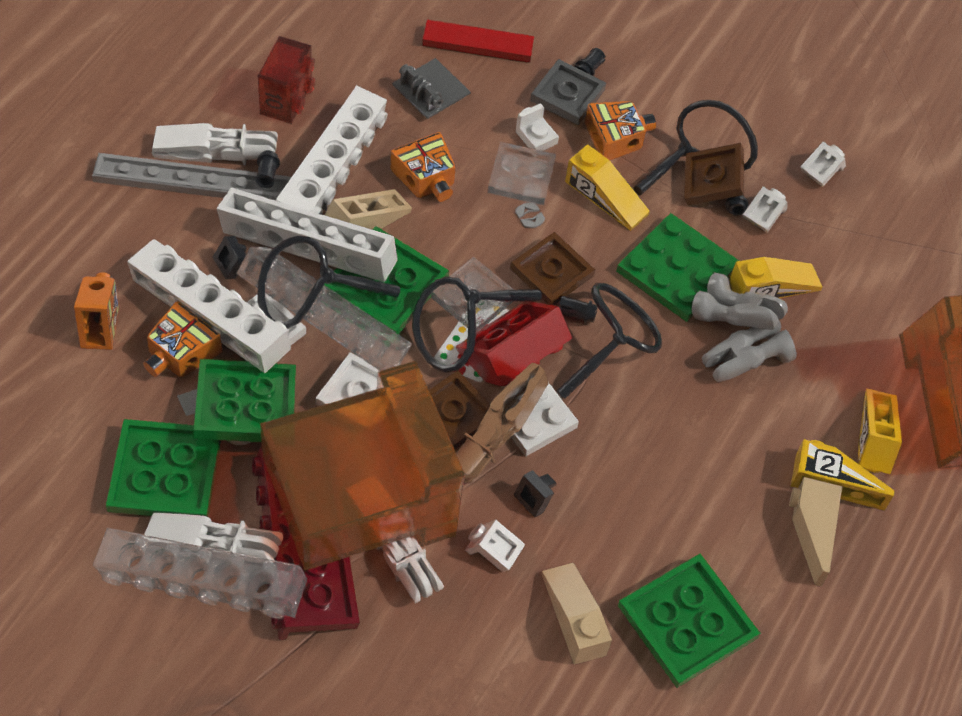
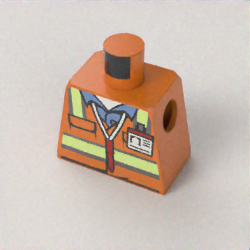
M631 101L590 103L587 106L584 123L596 150L609 160L640 150L643 146L646 132L656 129L654 115L650 113L639 116L634 103Z
M441 132L391 150L390 169L416 197L422 198L433 193L438 201L443 202L452 196L453 190L450 186L454 184L456 168Z
M100 272L95 277L86 276L82 278L74 311L80 348L112 350L119 311L116 282L110 274ZM101 312L99 323H96L94 316Z
M177 301L148 334V348L152 356L143 365L154 377H157L166 368L170 369L178 377H184L199 367L200 359L211 360L222 352L221 335Z

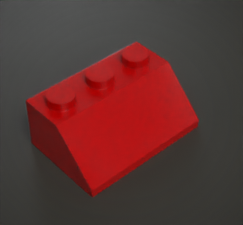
M531 301L522 302L476 333L474 352L468 364L485 382L498 386L509 385L531 363L539 365L541 359L549 354L559 352L563 348V344L572 339L559 306ZM467 339L456 346L461 356L466 349Z

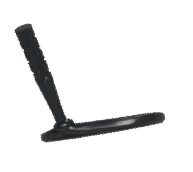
M700 100L690 104L683 109L678 117L676 130L681 141L678 150L634 186V191L638 195H642L682 155L686 156V153L700 151L691 146L683 130V123L687 114L700 107L709 106L722 109L740 123L749 139L751 148L750 158L744 164V171L750 169L758 157V145L756 136L748 121L732 106L721 101Z
M295 236L280 242L266 257L258 279L257 302L265 315L275 322L276 320L268 312L265 301L267 274L276 256L285 248L298 243H306L313 246L319 254L321 264L320 278L294 318L281 322L287 329L302 321L325 283L331 284L335 281L360 290L395 298L399 296L400 287L372 279L368 280V278L337 274L331 268H328L326 251L318 241L307 236Z
M446 276L437 279L429 284L421 293L413 312L412 331L416 346L426 362L435 369L445 373L457 371L468 363L474 352L476 340L475 304L479 303L480 300L502 302L540 301L542 293L539 289L479 292L477 289L469 290L468 286L459 278ZM445 284L457 285L468 301L467 346L462 357L450 365L441 364L431 356L424 345L420 331V315L425 301L435 289Z
M595 283L591 288V293L597 307L615 331L613 340L589 359L569 380L556 390L564 399L577 386L581 385L620 344L625 345L627 343L649 354L657 353L662 348L661 334L650 316L635 301L609 284ZM599 290L610 293L630 307L651 330L655 338V345L649 346L624 335L622 326L603 301Z

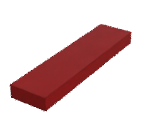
M427 19L422 46L530 63L534 36Z

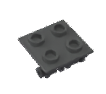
M436 58L417 69L407 64L403 65L399 70L401 74L400 79L392 83L426 119L471 94Z

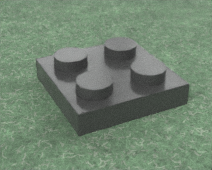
M558 59L531 93L530 101L537 105L541 103L545 109L579 125L586 116L588 104L596 103L605 91L606 82Z

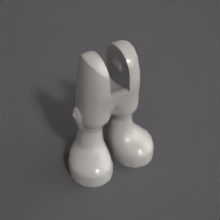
M720 273L711 275L707 292L699 291L696 293L692 303V314L695 319L705 322L727 321L736 326L774 330L778 325V319H782L788 311L786 302L775 296L755 292L739 294L732 291L728 277Z
M778 319V325L774 330L750 327L747 330L732 333L728 339L704 354L702 361L706 367H712L724 362L712 374L716 382H722L759 367L765 359L775 356L782 363H789L796 359L797 352L789 332L786 329L781 331V322ZM761 339L767 340L759 346H751Z

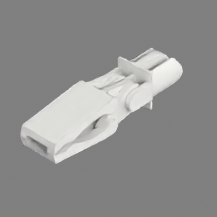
M209 123L156 126L152 155L157 159L211 163L212 160L243 161V165H246V159L257 160V157L263 151L270 150L276 152L278 134L274 131L246 130L245 124H243L242 129L214 128Z
M375 477L345 492L346 501L375 548L383 550L384 558L394 573L396 582H402L415 604L421 600L420 594L424 598L431 596L433 593L432 587L436 592L444 588L442 581L426 559V550H422L414 537L410 538L404 528L406 526L404 517Z
M153 513L141 543L143 547L153 552L206 562L208 558H217L221 561L239 563L244 568L246 562L273 566L274 558L279 550L278 546L283 540V534L277 531L248 528L244 521H241L240 524L226 523L224 525L214 523L206 516Z

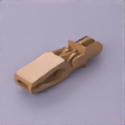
M531 363L494 398L473 437L467 433L464 434L466 437L464 444L450 461L453 471L460 482H473L490 461L495 463L493 452L499 449L524 426L548 386L546 372L540 365ZM521 398L520 402L514 408L510 409Z

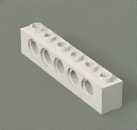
M356 85L279 194L276 201L322 214L323 206L325 204L330 205L332 199H334L338 184L343 185L347 180L351 165L356 166L363 153V147L371 145L376 128L381 129L388 116V113L385 112L387 100Z
M232 187L217 207L223 233L272 248L290 237H311L318 241L326 251L328 265L381 282L386 281L397 262L394 236ZM306 243L293 244L283 250L320 262L319 254L315 248Z
M153 239L127 261L133 281L170 307L175 302H180L221 335V343L262 372L266 373L291 350L288 337L289 331L283 323L271 320L258 306H251L245 302L235 290L231 289L229 291L213 275L209 274L207 276L199 270L194 262L189 259L184 260L178 256L171 246H164Z

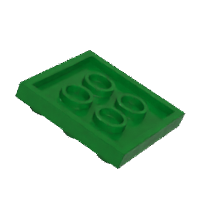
M670 213L617 265L616 272L681 319L688 322L693 316V299L699 291L707 292L711 275L720 273L729 279L735 263L740 260Z
M375 226L372 229L381 233L388 234L387 232L383 231L377 226ZM394 237L397 262L383 283L399 286L400 293L398 297L395 298L360 290L335 281L331 284L325 283L321 292L396 338L412 320L413 312L421 293L435 280L446 276L449 277V270ZM339 268L334 270L337 274L368 278V280L372 279ZM439 286L437 289H435V290L429 295V297H428L427 300L425 301L424 305H425L426 302L433 296V294L440 288V286Z
M200 359L193 439L293 444L296 365L276 363L264 373L249 362Z
M124 419L106 502L107 512L152 516L153 513H170L208 517L221 440L193 439L194 425Z
M701 553L619 600L618 603L619 609L676 688L752 643L761 634Z

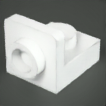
M541 103L522 110L518 114L516 133L534 155L558 144L559 139L556 132L543 118L544 107Z
M822 142L801 165V171L823 187L839 169L842 171L846 167L845 154L833 144L829 146Z
M762 187L744 212L743 218L768 233L780 214L785 213L788 209L786 197L774 188L768 190Z
M495 519L484 525L480 523L472 530L468 537L471 541L465 551L470 555L479 552L499 570L506 572L510 570L525 544Z

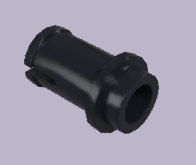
M593 48L584 59L578 60L575 63V67L594 76L595 70L603 64L606 56L601 49Z
M266 150L257 157V165L259 167L255 182L261 188H271L274 185L276 169L280 166L278 155L273 151Z
M744 195L727 198L725 203L726 210L734 216L744 214L749 205Z
M562 296L561 307H559L562 315L584 320L585 324L588 321L594 323L598 307L596 304H593L592 300L587 303Z

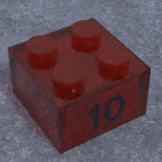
M282 36L278 37L257 76L260 115L292 124L296 115L302 113L307 93H312L315 86V78L312 77L315 59L312 58V45Z

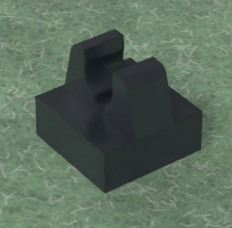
M225 236L212 257L225 279H236L237 275L248 270L254 261L253 257H247L245 253L246 246L239 244L235 236Z
M532 470L523 475L514 496L535 518L544 513L554 495L551 488L556 486L557 483L549 474L539 477Z

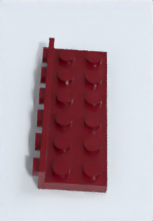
M332 443L261 444L257 457L252 459V474L254 477H258L259 483L255 493L257 506H262L263 514L260 516L259 529L277 531L283 534V540L278 546L279 550L274 558V564L269 566L270 577L267 579V593L274 600V608L271 610L272 628L277 629L279 640H286L290 632L357 629L360 620Z

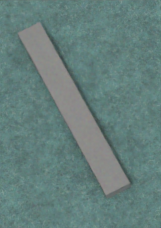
M98 153L92 174L93 182L219 198H224L232 187L275 201L291 179L290 176L275 175L274 185L271 188H261L255 182L258 172ZM325 204L322 209L327 211L328 205Z

